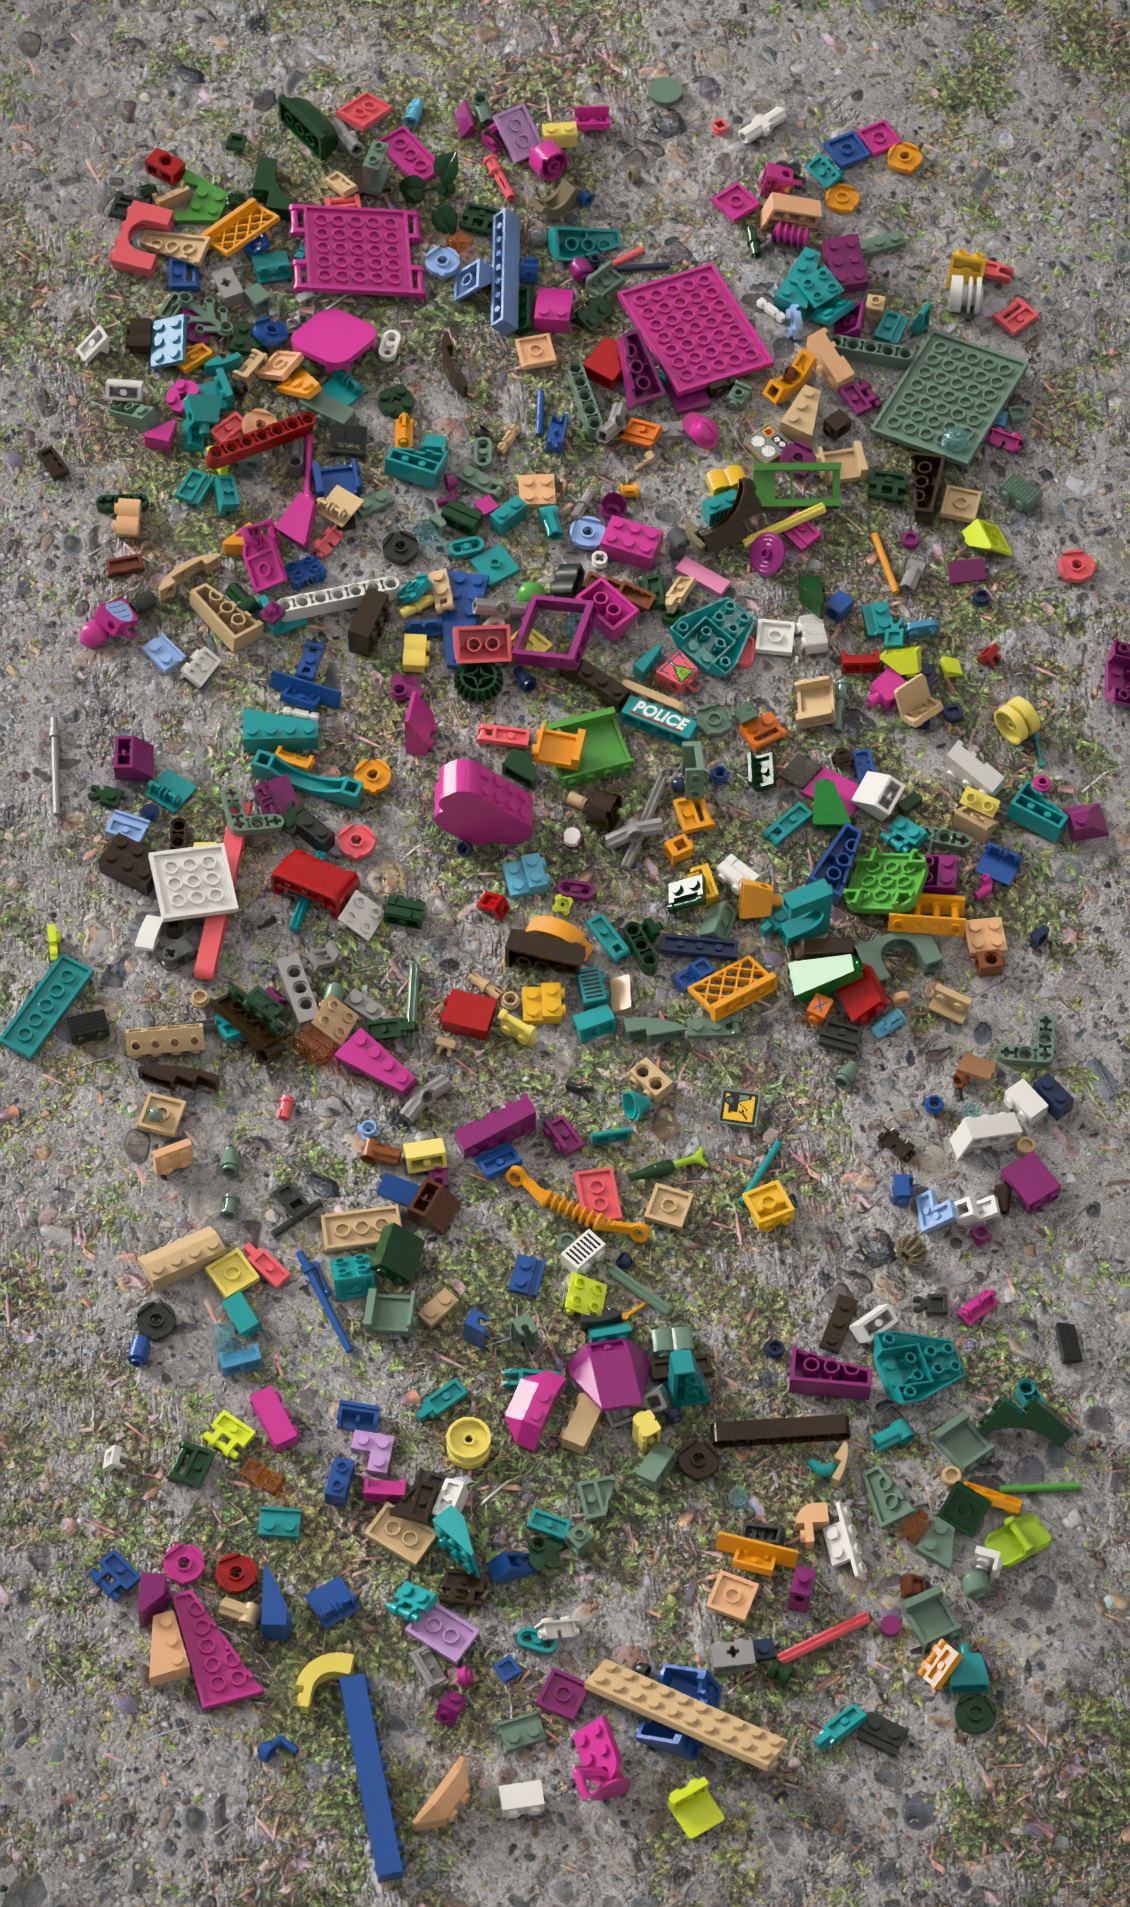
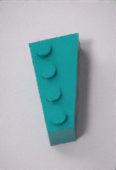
M243 708L244 751H258V749L276 751L279 745L283 746L282 749L319 750L318 722Z
M677 1349L670 1352L667 1388L671 1408L711 1403L707 1380L691 1350Z

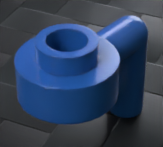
M280 1735L274 1741L269 1740L261 1743L257 1752L259 1753L258 1758L267 1763L274 1756L279 1746H283L294 1755L298 1753L300 1748Z

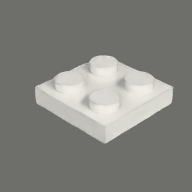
M758 619L755 653L792 657L795 622Z

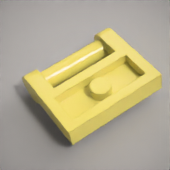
M503 1008L498 1014L501 1031L505 1035L513 1036L521 1044L532 1048L536 1043V1027L509 1014L508 1010Z

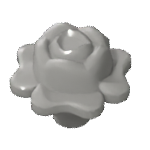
M534 225L532 229L528 230L527 240L531 241L532 245L542 246L543 243L547 242L546 236L548 232L544 231L543 226L537 227Z

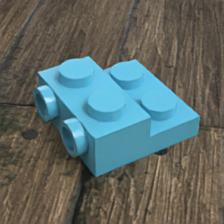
M539 852L523 855L518 861L502 864L511 899L548 892V884H551L550 875L544 872L546 862L544 857H540Z

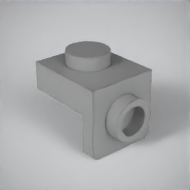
M331 940L327 942L325 948L309 951L307 957L315 970L335 966L341 953Z

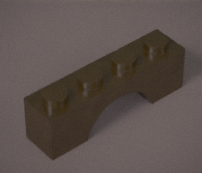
M583 658L578 671L560 669L561 677L573 685L583 683L591 687L600 696L605 706L608 708L614 706L617 714L622 711L630 696L629 688Z

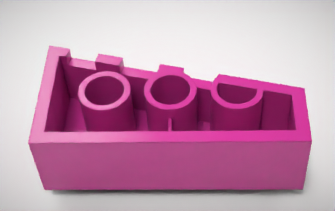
M361 1027L334 1054L337 1062L350 1067L357 1073L359 1072L367 1076L372 1081L382 1084L384 1087L405 1098L419 1084L412 1073Z

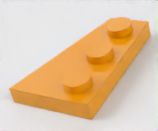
M301 366L288 379L281 381L276 386L278 393L309 400L322 390L320 384Z

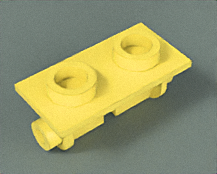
M967 785L959 803L994 818L995 813H998L1001 801Z

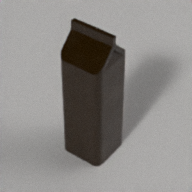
M852 938L800 939L790 943L791 960L796 961L848 954L853 955Z

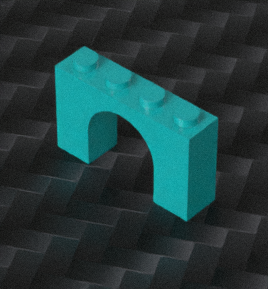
M825 878L783 894L782 905L791 919L781 923L779 926V935L786 948H790V943L800 939H813L828 933L834 890L832 885L826 882Z

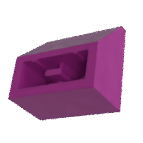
M115 736V780L153 779L154 746L135 736Z
M924 855L929 865V873L922 891L929 894L957 895L959 879L958 855Z

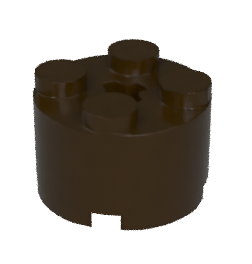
M594 788L590 803L587 802L584 808V813L587 814L586 824L606 831L613 830L620 817V814H617L618 807L622 808V796Z

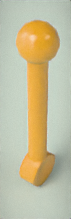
M645 1301L628 1313L623 1312L622 1320L627 1321L629 1316L649 1303Z

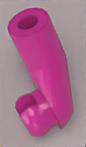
M989 874L981 876V887L973 892V896L977 901L992 892L993 880Z

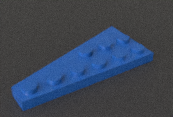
M448 571L456 608L451 611L449 609L445 610L441 614L448 669L456 670L459 669L460 665L456 664L452 629L457 626L478 625L480 615L473 614L472 604L474 598H485L489 582L488 575Z

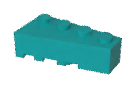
M805 246L775 294L774 306L786 314V309L790 308V305L798 304L799 307L796 309L801 311L802 321H806L810 301L796 282L819 269L820 252Z

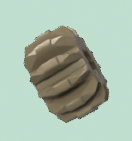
M909 1233L900 1237L893 1249L896 1252L895 1256L900 1259V1262H903L906 1267L910 1266L911 1268L921 1265L929 1253L926 1250L927 1246L922 1243V1240H919L916 1235L912 1236Z

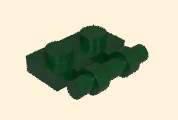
M467 202L462 215V219L467 220V223L460 222L459 228L465 229L466 232L470 233L474 231L483 236H493V229L488 227L493 226V215L500 212L501 209ZM474 222L481 223L482 226L474 225Z
M872 469L869 487L876 488V491L869 490L868 497L875 498L878 501L880 499L890 500L891 503H896V501L904 502L905 495H898V492L905 493L908 474ZM882 489L892 491V493H885L881 491Z

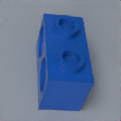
M334 1457L325 1490V1503L341 1507L346 1506L355 1473V1461Z

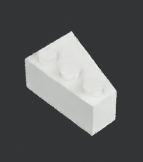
M958 740L946 756L944 776L950 781H955L962 785L964 789L968 785L995 798L1003 788L1005 777L987 762L983 764L975 757L977 754L974 751L968 752L961 746L963 742Z
M1000 1112L995 1115L985 1114L981 1117L969 1116L962 1120L949 1141L957 1159L964 1158L963 1155L965 1153L974 1151L975 1154L981 1153L980 1149L988 1146L994 1149L1014 1143L1023 1131L1014 1112Z

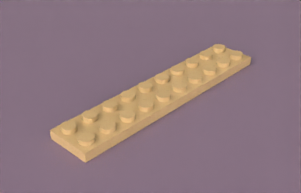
M605 1659L584 1682V1689L765 1771L770 1769L788 1747V1740L608 1659Z

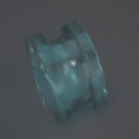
M967 1103L963 1107V1118L969 1116L979 1117L980 1107L975 1103ZM974 1110V1113L972 1115L968 1114V1112Z

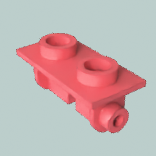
M337 523L333 528L329 526L323 532L325 537L322 540L318 538L312 545L314 549L310 555L316 552V556L319 559L326 558L333 549L328 543L335 547L343 539V532L335 529L338 525Z

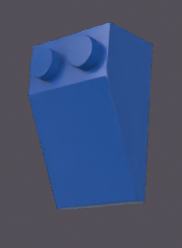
M264 1566L261 1617L263 1640L288 1641V1633H292V1613H288L287 1604L269 1567Z

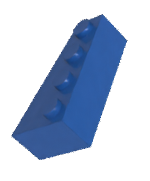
M847 822L811 872L806 882V885L825 878L826 882L833 887L834 895L832 900L833 905L836 907L841 898L862 834L861 830Z

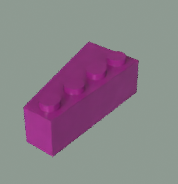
M636 329L622 334L617 343L629 411L659 401L666 393L640 330Z
M527 1093L521 1095V1100L515 1103L510 1101L504 1104L505 1108L498 1112L493 1110L487 1113L482 1121L476 1119L455 1130V1142L464 1159L475 1157L481 1152L493 1149L505 1142H512L520 1136L530 1135L536 1130V1110Z
M793 1346L789 1393L870 1399L871 1369L848 1362L844 1364L836 1361L835 1358L821 1357L816 1352H805L800 1350L799 1347Z

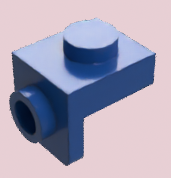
M263 232L243 246V252L251 256L262 254L271 247L267 234Z
M531 256L522 258L520 282L537 283L539 259Z

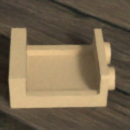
M860 440L853 441V447L823 452L822 447H818V453L815 454L816 462H841L840 484L867 480L868 466ZM819 471L820 479H823L825 486L833 485V471Z
M820 676L809 680L804 679L794 683L798 698V713H795L796 721L801 729L837 722L835 685L830 676Z

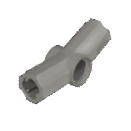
M337 117L334 118L331 123L335 127L340 149H346L355 158L360 157L364 151V146L358 140L356 132L354 130L351 131L349 125Z
M615 402L612 405L608 421L596 431L595 438L598 442L606 444L626 428V404Z
M630 818L624 822L623 827L605 835L606 841L612 850L627 842H640L646 836L663 834L661 818L640 821L637 818Z
M440 1075L423 1086L414 1087L411 1091V1098L399 1112L400 1116L408 1123L413 1124L426 1106H431L436 1098L451 1090L450 1080L445 1075Z

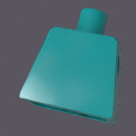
M188 394L183 400L188 425L190 428H199V436H210V429L218 424L221 396Z
M969 1643L960 1644L959 1653L963 1658L949 1676L948 1693L988 1692L990 1682L982 1654L972 1653L971 1644Z

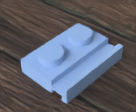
M163 633L158 638L155 637L142 646V652L164 674L180 665L181 661L186 660V656Z
M115 809L105 829V835L115 838L119 832L142 843L147 829L151 825L150 820Z

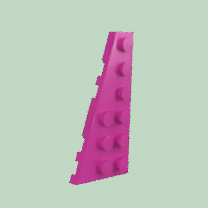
M192 1589L172 1594L173 1604L203 1711L264 1694L261 1686L257 1684L251 1672L245 1667L239 1655L224 1634L218 1629L217 1624L211 1619Z

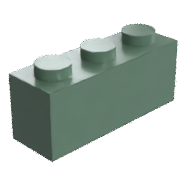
M318 392L310 400L301 398L298 401L299 413L305 411L313 413L316 417V422L320 425L331 428V423L352 425L356 421L355 409L321 392Z

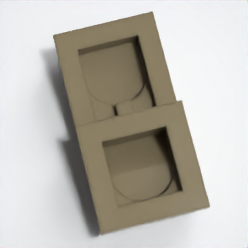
M687 518L685 519V535L690 540L689 546L700 559L705 556L706 544L697 536L700 529Z

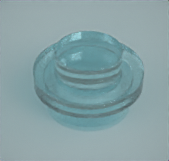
M742 1487L732 1488L728 1493V1501L735 1507H742L748 1501V1493Z

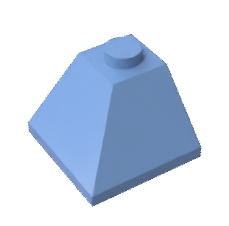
M479 258L456 272L454 302L457 303L492 284V266Z

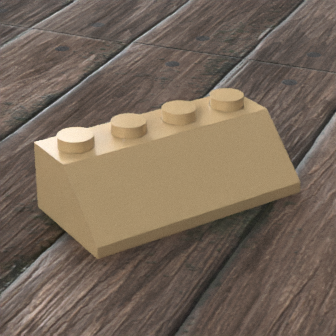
M209 1226L137 1259L155 1292L204 1270L206 1266L225 1256L226 1249L217 1232Z

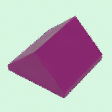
M865 301L855 304L853 310L835 322L833 335L838 334L861 338L866 307Z

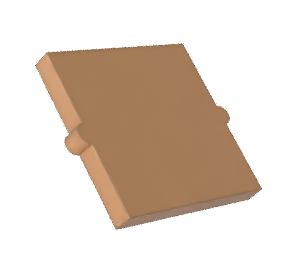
M964 1052L962 1059L958 1062L959 1066L956 1072L989 1082L991 1076L995 1074L994 1069L997 1063Z

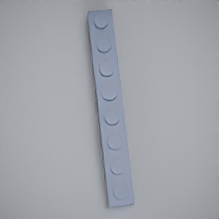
M507 208L493 215L491 327L504 336L518 329L520 217Z

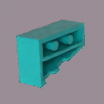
M391 447L385 458L384 474L435 490L448 466L449 451L443 450V453H436L426 449V452L414 451V448Z

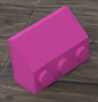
M600 577L575 596V599L595 601L599 613L594 627L612 643L626 633L640 612L635 605L603 577Z

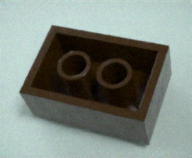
M367 588L348 629L349 652L369 658L372 651H376L377 640L383 636L384 625L389 622L391 617L389 612L391 602H389V595L387 593Z
M118 832L98 860L99 871L149 896L155 885L148 855L151 852L157 851Z

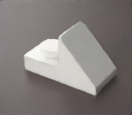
M98 325L76 350L83 361L89 363L99 351L106 354L109 353L110 337L103 327Z

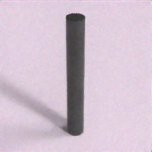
M317 1199L311 1203V1210L296 1219L291 1217L271 1231L272 1236L276 1238L323 1205L321 1200Z

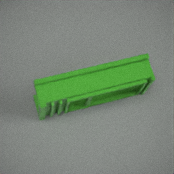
M841 462L754 463L753 481L756 486V496L761 501V507L815 506L819 503H823L824 506H841ZM775 471H790L788 475L790 478V499H775ZM793 471H833V498H793Z

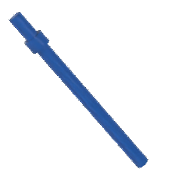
M303 1250L298 1251L296 1256L302 1265L301 1270L303 1274L308 1277L346 1353L352 1352L354 1349L314 1273L315 1269L312 1263L308 1261Z

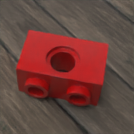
M157 147L145 160V170L147 173L173 187L181 180L186 171L185 162L182 159L176 158L167 151Z

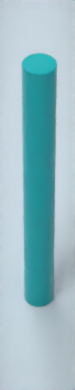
M775 1141L743 1193L756 1188L781 1148L782 1143L780 1141ZM741 1196L738 1200V1203L742 1206H745V1202Z

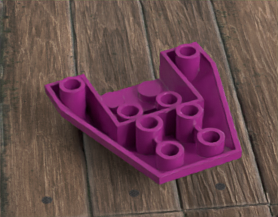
M1114 640L1105 664V698L1113 704L1130 708V644Z
M627 1338L587 1343L567 1362L571 1379L602 1412L642 1406L650 1361L646 1350Z

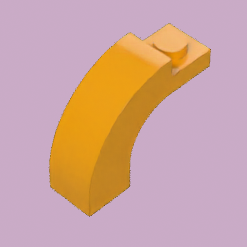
M801 348L791 365L798 372L797 378L789 381L784 379L782 375L779 378L770 379L762 394L775 404L787 401L808 381L812 375L811 369L818 358L806 348Z
M551 916L533 917L525 930L529 933H538L550 938H560L566 942H577L586 946L584 962L587 961L594 948L584 938L585 933L559 918Z

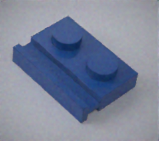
M510 1141L474 1157L476 1164L479 1165L487 1180L506 1173L512 1166L523 1165L521 1157L514 1147L511 1146Z
M518 1254L508 1292L527 1297L533 1296L536 1299L546 1267V1260L541 1261L538 1258Z

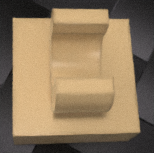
M438 1036L436 1044H440V1046L437 1048V1054H441L442 1049L446 1048L448 1050L447 1057H451L453 1054L452 1048L457 1049L459 1041Z

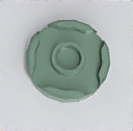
M659 77L654 79L648 86V96L656 105L672 106L673 103H677L681 99L682 87L674 78Z
M716 703L707 704L701 707L696 716L698 730L707 737H722L732 728V713L725 706L722 707Z

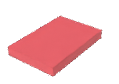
M366 91L338 109L335 116L363 132L392 113L393 107Z
M613 1166L574 1172L581 1210L587 1206L589 1207L588 1213L593 1209L596 1210L595 1217L599 1213H603L607 1219L623 1222Z

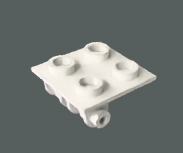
M355 890L338 917L339 927L342 929L349 927L369 941L384 917V909L358 890Z

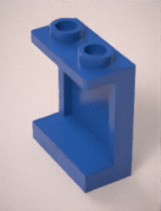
M351 458V464L320 468L319 462L312 463V475L317 499L319 497L326 498L336 485L360 497L363 482L362 478L358 479L360 466L356 464L355 458Z

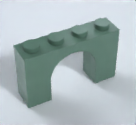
M891 932L887 935H879L872 940L861 941L854 945L853 956L860 959L862 963L873 967L883 988L888 987L890 983V975L881 958L888 950L895 948L908 950L915 956L924 974L942 968L943 957L931 934Z

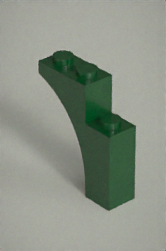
M259 157L252 187L253 198L258 201H267L266 209L279 215L281 220L291 222L289 206L296 203L282 193L276 182L277 159ZM298 213V222H301L302 213Z
M1004 1396L1001 1400L997 1399L991 1406L992 1410L988 1415L985 1413L978 1420V1431L984 1436L1004 1428H1022L1047 1437L1060 1448L1074 1434V1428L1038 1397L1033 1401L1030 1399L1023 1407V1411Z

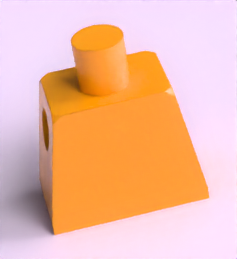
M742 878L738 915L740 919L771 916L772 906H783V896L774 895V890L770 884Z

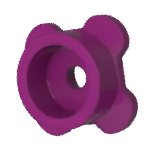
M985 1225L976 1226L974 1230L969 1231V1237L974 1239L976 1246H982L984 1242L992 1240V1234L989 1233Z

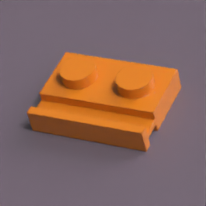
M631 417L626 428L623 430V435H620L619 438L621 442L652 450V445L658 440L663 428L661 425Z

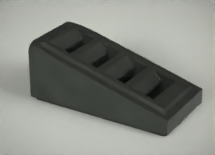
M744 1522L741 1537L783 1547L786 1531L783 1526ZM750 1529H753L752 1538L749 1537ZM758 1531H761L760 1538H757ZM770 1533L769 1538L766 1539V1534Z

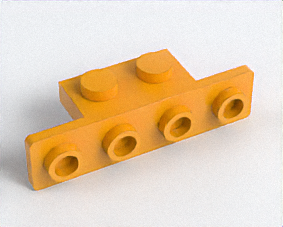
M721 1531L718 1533L716 1542L717 1550L734 1554L731 1567L772 1577L775 1564L796 1568L798 1550Z

